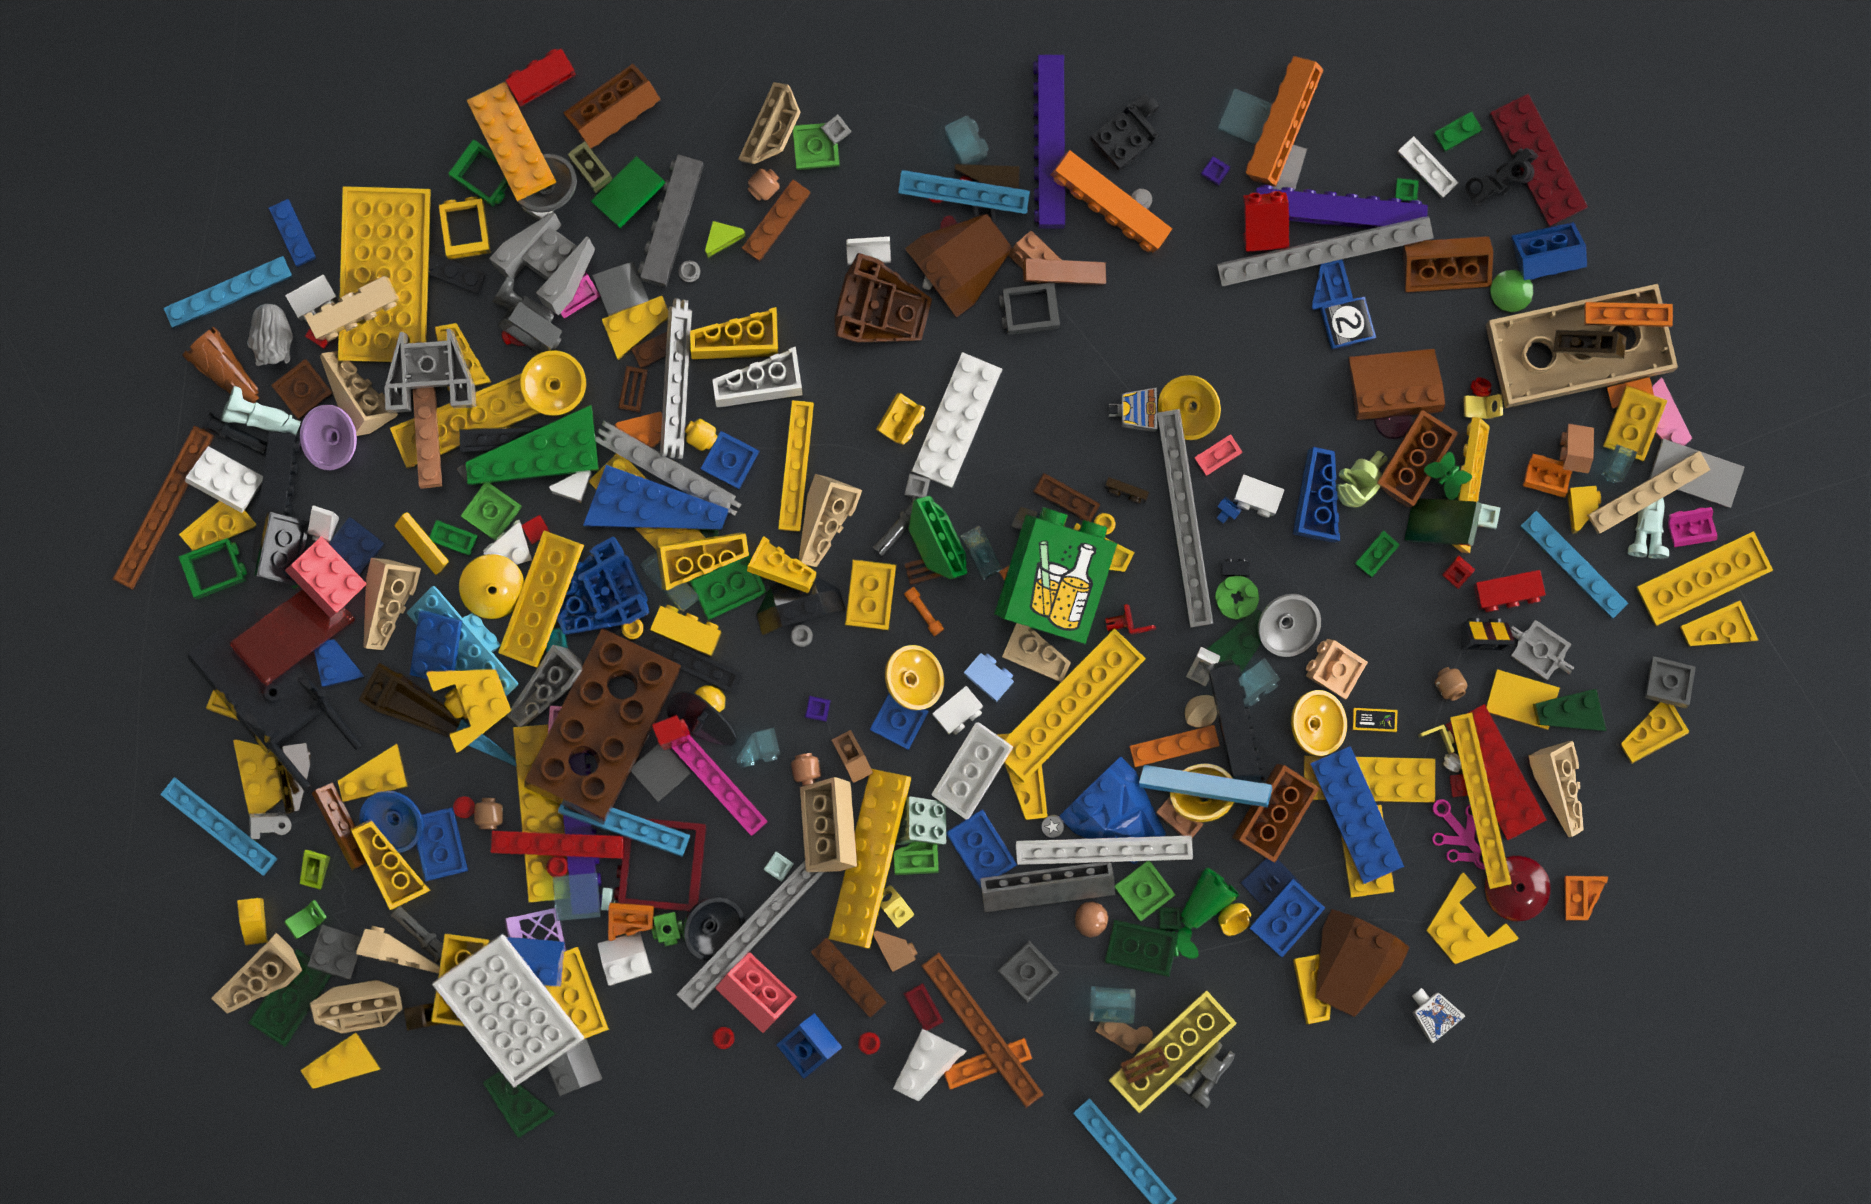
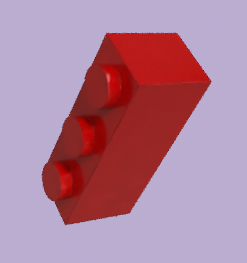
M562 48L546 53L545 58L540 61L534 60L527 64L526 69L521 72L519 70L512 72L508 79L505 80L520 107L576 75Z
M1540 570L1476 582L1474 584L1479 610L1485 609L1486 613L1497 611L1498 606L1506 605L1507 608L1520 606L1519 602L1527 601L1528 604L1541 602L1540 598L1546 595Z
M677 715L652 725L663 750L688 741L687 736L690 735L687 724L684 719L680 720Z

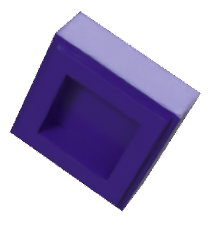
M1212 156L1202 171L1201 176L1219 186L1231 167Z
M809 696L805 718L826 722L831 700Z

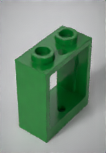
M473 139L449 172V176L459 185L493 207L495 203L499 204L505 196L503 192L509 184L504 177L497 189L489 197L462 178L479 153L499 166L493 152Z
M229 538L179 556L195 599H200L246 581L244 575L247 574L244 563H239L237 558L240 552L236 542L232 543ZM227 548L237 576L202 589L192 561Z

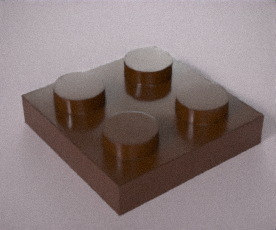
M306 359L271 385L298 420L333 394Z

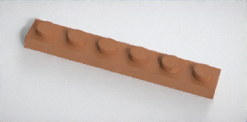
M436 387L413 389L420 489L442 486Z

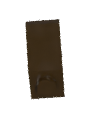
M434 1003L404 1008L407 1030L437 1026L445 1023L432 1022Z

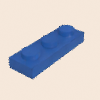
M289 199L269 207L296 267L315 259L314 251Z

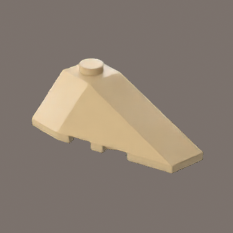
M815 474L807 496L799 561L805 565L818 566L831 547L830 541L836 533L841 532L843 529L841 525L847 516L851 517L862 493L861 489Z
M371 558L366 577L364 648L384 650L396 628L395 622L399 614L404 613L406 609L404 605L410 595L413 596L416 590L421 568L388 559Z
M1573 741L1543 748L1531 754L1529 760L1534 778L1568 837L1575 836L1583 831L1582 804L1577 799L1580 782H1576L1575 769H1579V763Z
M372 926L371 930L365 929L356 954L439 973L440 966L390 934L384 933V928Z
M276 933L212 999L226 1013H229L277 989L286 987L302 971L293 948Z

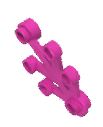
M1444 799L1437 800L1432 806L1433 813L1437 817H1443L1458 836L1435 833L1432 836V843L1436 846L1443 844L1468 846L1473 853H1459L1457 850L1452 849L1446 853V859L1451 863L1457 861L1474 862L1475 866L1479 869H1485L1484 863L1480 861V856L1482 855L1480 846L1474 840L1473 815L1468 813V808L1471 805H1468L1464 811L1467 816L1465 830L1451 814L1449 802ZM1439 804L1443 805L1445 808L1443 813H1440L1437 810V806ZM1437 835L1442 837L1441 843L1435 841ZM1451 852L1456 853L1457 858L1455 860L1449 858Z

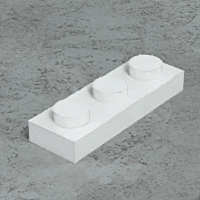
M1412 137L1397 152L1441 198L1458 184L1455 178L1415 137Z

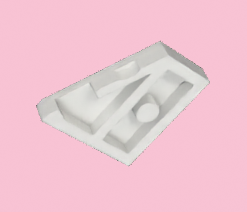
M516 520L508 531L503 532L494 543L489 544L483 550L484 555H502L512 560L516 565L531 561V554L520 520Z

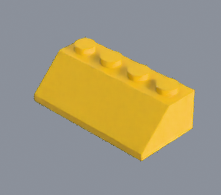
M445 934L438 978L489 944L490 940ZM436 990L432 1022L465 1026Z

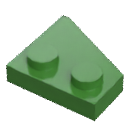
M914 841L906 847H901L894 851L895 875L939 873L937 844Z

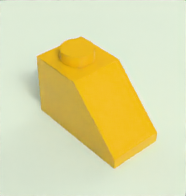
M1596 486L1575 487L1567 491L1571 533H1577L1588 521L1587 515L1597 510L1598 504H1601V493L1597 491Z
M263 899L237 900L239 921L245 945L267 943Z

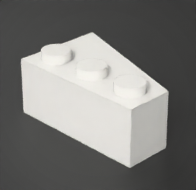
M922 1029L893 1089L919 1101L938 1082L937 1080L952 1067L953 1063L967 1051Z

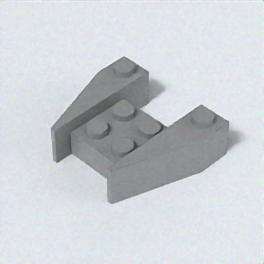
M552 212L505 241L489 259L494 268L506 278L509 276L514 279L526 265L545 279L546 282L536 294L544 306L559 315L572 301L595 248L587 236L576 246L558 233L557 230L561 223L556 214Z
M447 329V341L408 343V335L404 332L399 333L384 388L386 411L389 413L412 412L410 389L450 386V402L454 409L476 407L475 384L456 336L451 329Z

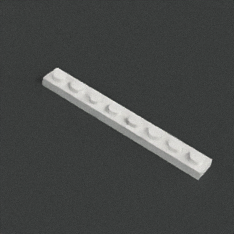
M1192 836L1016 842L1017 865L1193 859Z

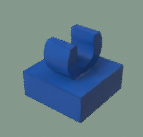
M1225 496L1217 506L1222 510L1217 519L1222 523L1229 516L1235 520L1242 509Z

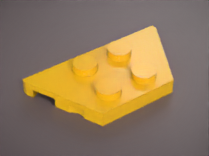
M233 740L248 813H266L276 806L279 801L283 800L275 756L272 752L266 754L260 745Z

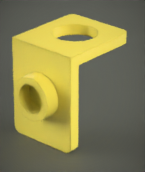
M1501 394L1489 397L1464 396V416L1467 418L1490 419L1503 415ZM1496 400L1497 410L1493 412L1492 403Z
M1444 724L1418 734L1420 738L1439 730L1448 753L1455 752L1452 746L1454 743L1453 736L1450 731H1446Z
M891 885L884 889L880 907L895 926L899 928L913 917L914 913ZM892 894L888 901L882 902L885 895Z

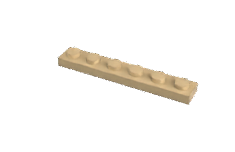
M1697 451L1587 516L1597 534H1600L1710 471V468L1701 452Z

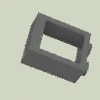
M1054 283L1005 288L1002 290V295H999L1000 308H1004L1005 316L1001 317L1002 327L1007 329L1008 335L1059 329L1060 322ZM1045 291L1049 321L1013 325L1009 296Z
M521 302L508 308L498 324L499 328L537 354L551 351L552 348L556 349L561 342L559 336L562 330Z

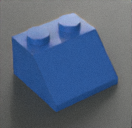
M815 1013L776 1044L803 1079L842 1048Z

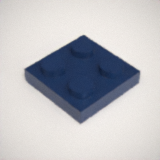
M349 517L329 542V545L360 576L370 564L371 558L378 554L385 543Z

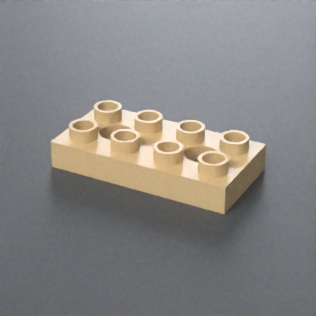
M1658 284L1489 320L1486 324V329L1505 408L1624 383L1648 376L1674 372L1678 365L1668 327L1628 326L1635 332L1636 342L1631 347L1632 349L1625 350L1624 359L1554 352L1556 330L1612 332L1616 327L1584 325L1585 302L1663 304ZM1532 343H1543L1551 350L1552 360L1546 368H1537L1528 361L1526 353Z

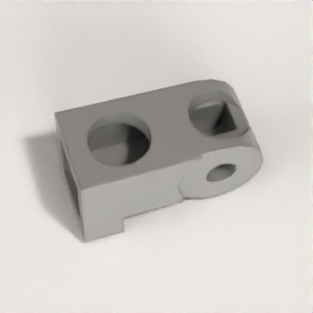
M284 813L249 814V836L251 839H260V833L275 832L278 835H284L291 829V821Z

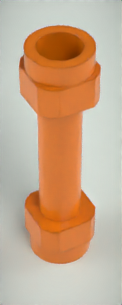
M915 587L904 593L908 602L914 604L929 625L928 630L933 636L938 635L944 630L939 620L936 621L921 601L919 598L921 595Z

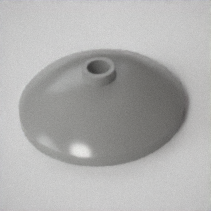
M1286 594L1271 601L1263 610L1258 622V634L1262 644L1271 653L1282 657L1295 656L1306 651L1317 639L1321 628V616L1318 608L1310 599L1299 594Z

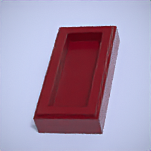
M923 983L904 993L924 1030L928 1031L944 1022Z

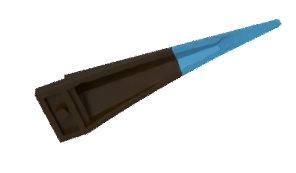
M381 663L376 666L359 698L360 702L379 713L409 722L448 738H451L450 733L471 726L462 718L456 719L443 704L404 675L394 672ZM483 734L468 745L516 766V759Z

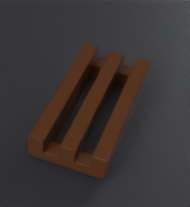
M626 366L618 409L640 413L648 374L647 369ZM631 371L634 372L629 402L628 405H624ZM639 373H642L637 404L635 407L633 406V401Z
M922 559L904 564L910 585L942 577L938 573H933L913 579L912 575L930 570L927 567L910 570L911 567L925 564Z
M1161 1046L1120 1063L1128 1084L1170 1067ZM1157 1052L1160 1055L1155 1059L1127 1070L1126 1066ZM1161 1060L1163 1062L1161 1066L1133 1078L1130 1077V1074Z

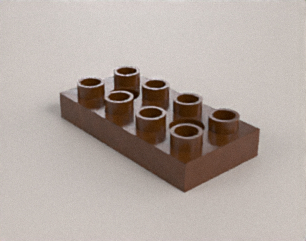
M602 628L582 666L581 673L575 680L524 780V787L604 825L653 727L652 725L655 723L680 673L681 665ZM617 677H626L633 681L637 690L629 698L618 699L610 694L609 687L607 686L611 680ZM584 750L594 756L597 765H599L594 773L587 776L574 773L569 763L574 755L583 753Z

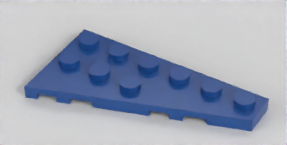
M606 465L583 526L722 530L729 509Z

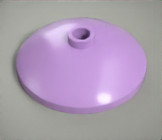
M321 405L313 408L305 416L300 429L302 450L307 459L320 469H339L350 461L355 452L357 443L355 426L349 415L337 406Z

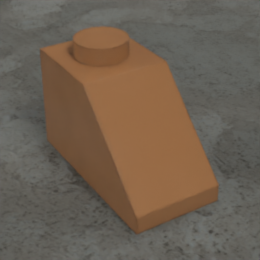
M851 730L832 739L853 783L873 773Z
M879 931L873 932V936L892 972L916 960L914 956L918 953L912 942L908 944L904 939Z

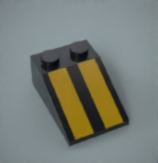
M1467 618V622L1461 624V650L1505 651L1514 645V638L1509 624L1502 623V619H1489V622H1480V618Z

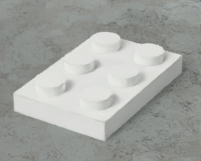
M208 446L186 476L185 482L242 513L262 486L263 476Z

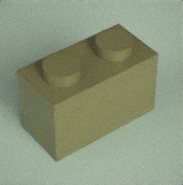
M585 141L567 154L571 163L595 193L612 181L611 174Z

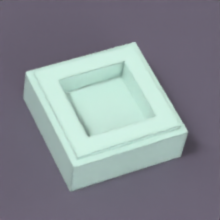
M1482 504L1477 526L1496 529L1500 507Z
M775 852L764 870L782 882L794 863L778 852Z
M603 888L601 910L609 911V904L615 903V889Z

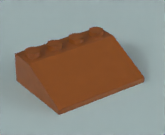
M1435 349L1348 358L1356 420L1419 414L1421 410L1427 413L1443 411L1445 406L1444 391Z

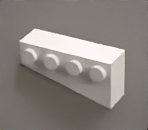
M796 347L790 348L784 353L770 356L769 359L759 363L750 364V366L744 369H738L713 379L716 407L802 395Z

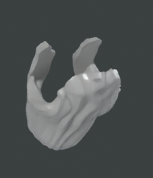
M275 304L260 305L253 312L251 329L247 340L248 347L252 348L255 354V364L257 366L266 365L267 363L276 364L282 360L286 364L289 363L291 359L289 350L293 334L286 315Z

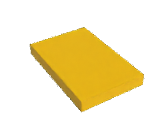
M1626 385L1603 447L1644 461L1667 400Z
M853 559L845 625L889 629L896 571L895 564Z
M1497 669L1486 707L1491 714L1548 730L1549 726L1537 724L1533 704L1557 698L1560 688Z

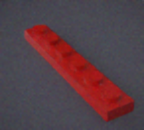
M492 831L491 853L623 859V836Z

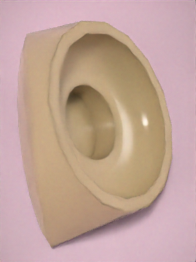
M1196 696L1186 704L1185 718L1187 724L1203 728L1215 721L1217 711L1213 696Z

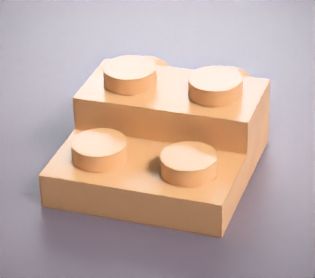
M1326 639V641H1322L1318 645L1316 659L1308 663L1306 677L1320 686L1329 689L1342 699H1347L1368 662L1335 640Z

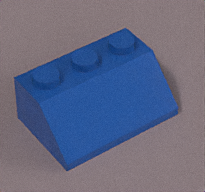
M1574 222L1511 236L1518 268L1524 280L1587 267L1586 245Z
M506 937L543 985L561 986L565 942Z

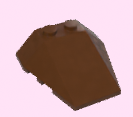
M987 214L922 235L905 248L956 317L975 304L1013 249Z
M857 253L845 275L835 312L836 336L853 342L920 341L923 337L932 298L912 283L905 281L897 272L885 266L881 260Z
M1331 909L1321 933L1322 942L1319 952L1320 961L1319 970L1317 971L1315 998L1355 1017L1401 968L1410 947L1396 936L1358 917Z

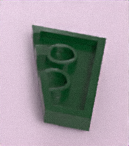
M1258 609L1208 647L1207 650L1219 655V662L1232 659L1236 665L1239 664L1242 673L1261 644L1258 634V622L1262 612Z
M1597 689L1533 704L1538 725L1607 731Z
M501 1071L483 1082L518 1138L556 1114L520 1084L513 1087Z

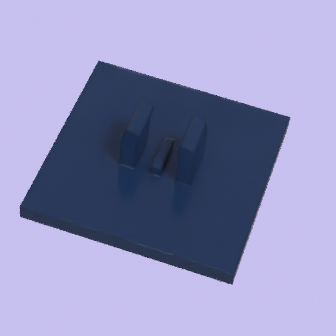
M1278 858L1275 863L1265 859L1241 882L1264 909L1291 879H1294L1302 886Z

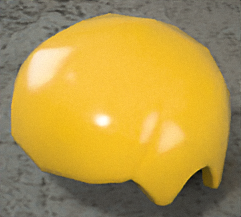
M704 685L694 692L711 704L719 713L725 708L726 697L717 686Z
M1230 904L1220 912L1218 923L1225 935H1237L1251 924L1249 920L1251 913L1244 904Z

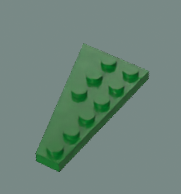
M592 405L467 461L468 485L598 471Z

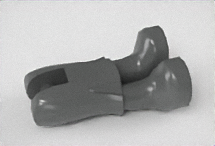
M508 276L493 302L506 308L521 302L551 323L554 317L553 312L546 306L526 296L520 297L513 291L514 279Z
M1219 1041L1206 1052L1202 1060L1194 1066V1070L1186 1078L1179 1077L1174 1082V1085L1179 1090L1189 1096L1201 1077L1204 1078L1203 1083L1194 1091L1190 1098L1205 1109L1210 1105L1208 1097L1210 1090L1214 1084L1217 1085L1220 1076L1231 1065L1235 1054L1229 1051L1222 1058L1221 1062L1217 1060L1215 1056L1223 1046Z

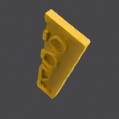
M1011 733L999 734L997 736L1005 740ZM1005 765L1025 820L1047 818L1042 765L1025 782Z

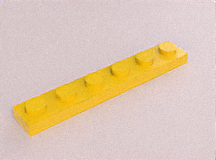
M792 400L779 530L800 532L814 402Z

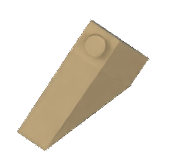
M338 351L322 353L320 355L337 405L351 418L355 426L356 436L370 434L398 415V413L386 411L385 395L383 393L378 394L371 387L373 383L369 379L364 380L350 361L338 360Z

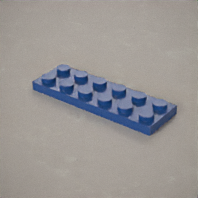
M1351 746L1310 763L1362 883L1366 884L1404 867Z

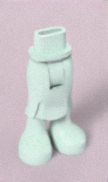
M233 386L229 401L226 402L221 417L222 421L228 423H242L270 432L295 435L301 421L292 419V415L289 414L288 416L282 410L244 400L242 389L237 386Z
M1663 498L1638 511V523L1635 531H1637L1634 544H1631L1628 548L1629 555L1646 557L1648 551V558L1663 559L1669 557V549L1662 545V533L1664 532L1662 528L1664 516ZM1647 534H1651L1649 550H1647L1646 545Z

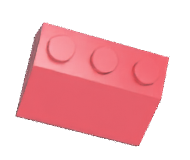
M750 952L715 987L762 1033L797 998L789 988Z

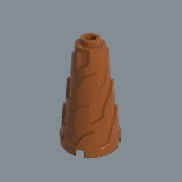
M212 327L211 331L205 332L190 346L191 349L188 352L185 351L182 354L188 362L190 361L200 372L229 394H231L233 386H237L242 389L244 400L255 403L259 399L257 386L246 374L241 363L234 356L229 345L220 336L219 331L215 327Z

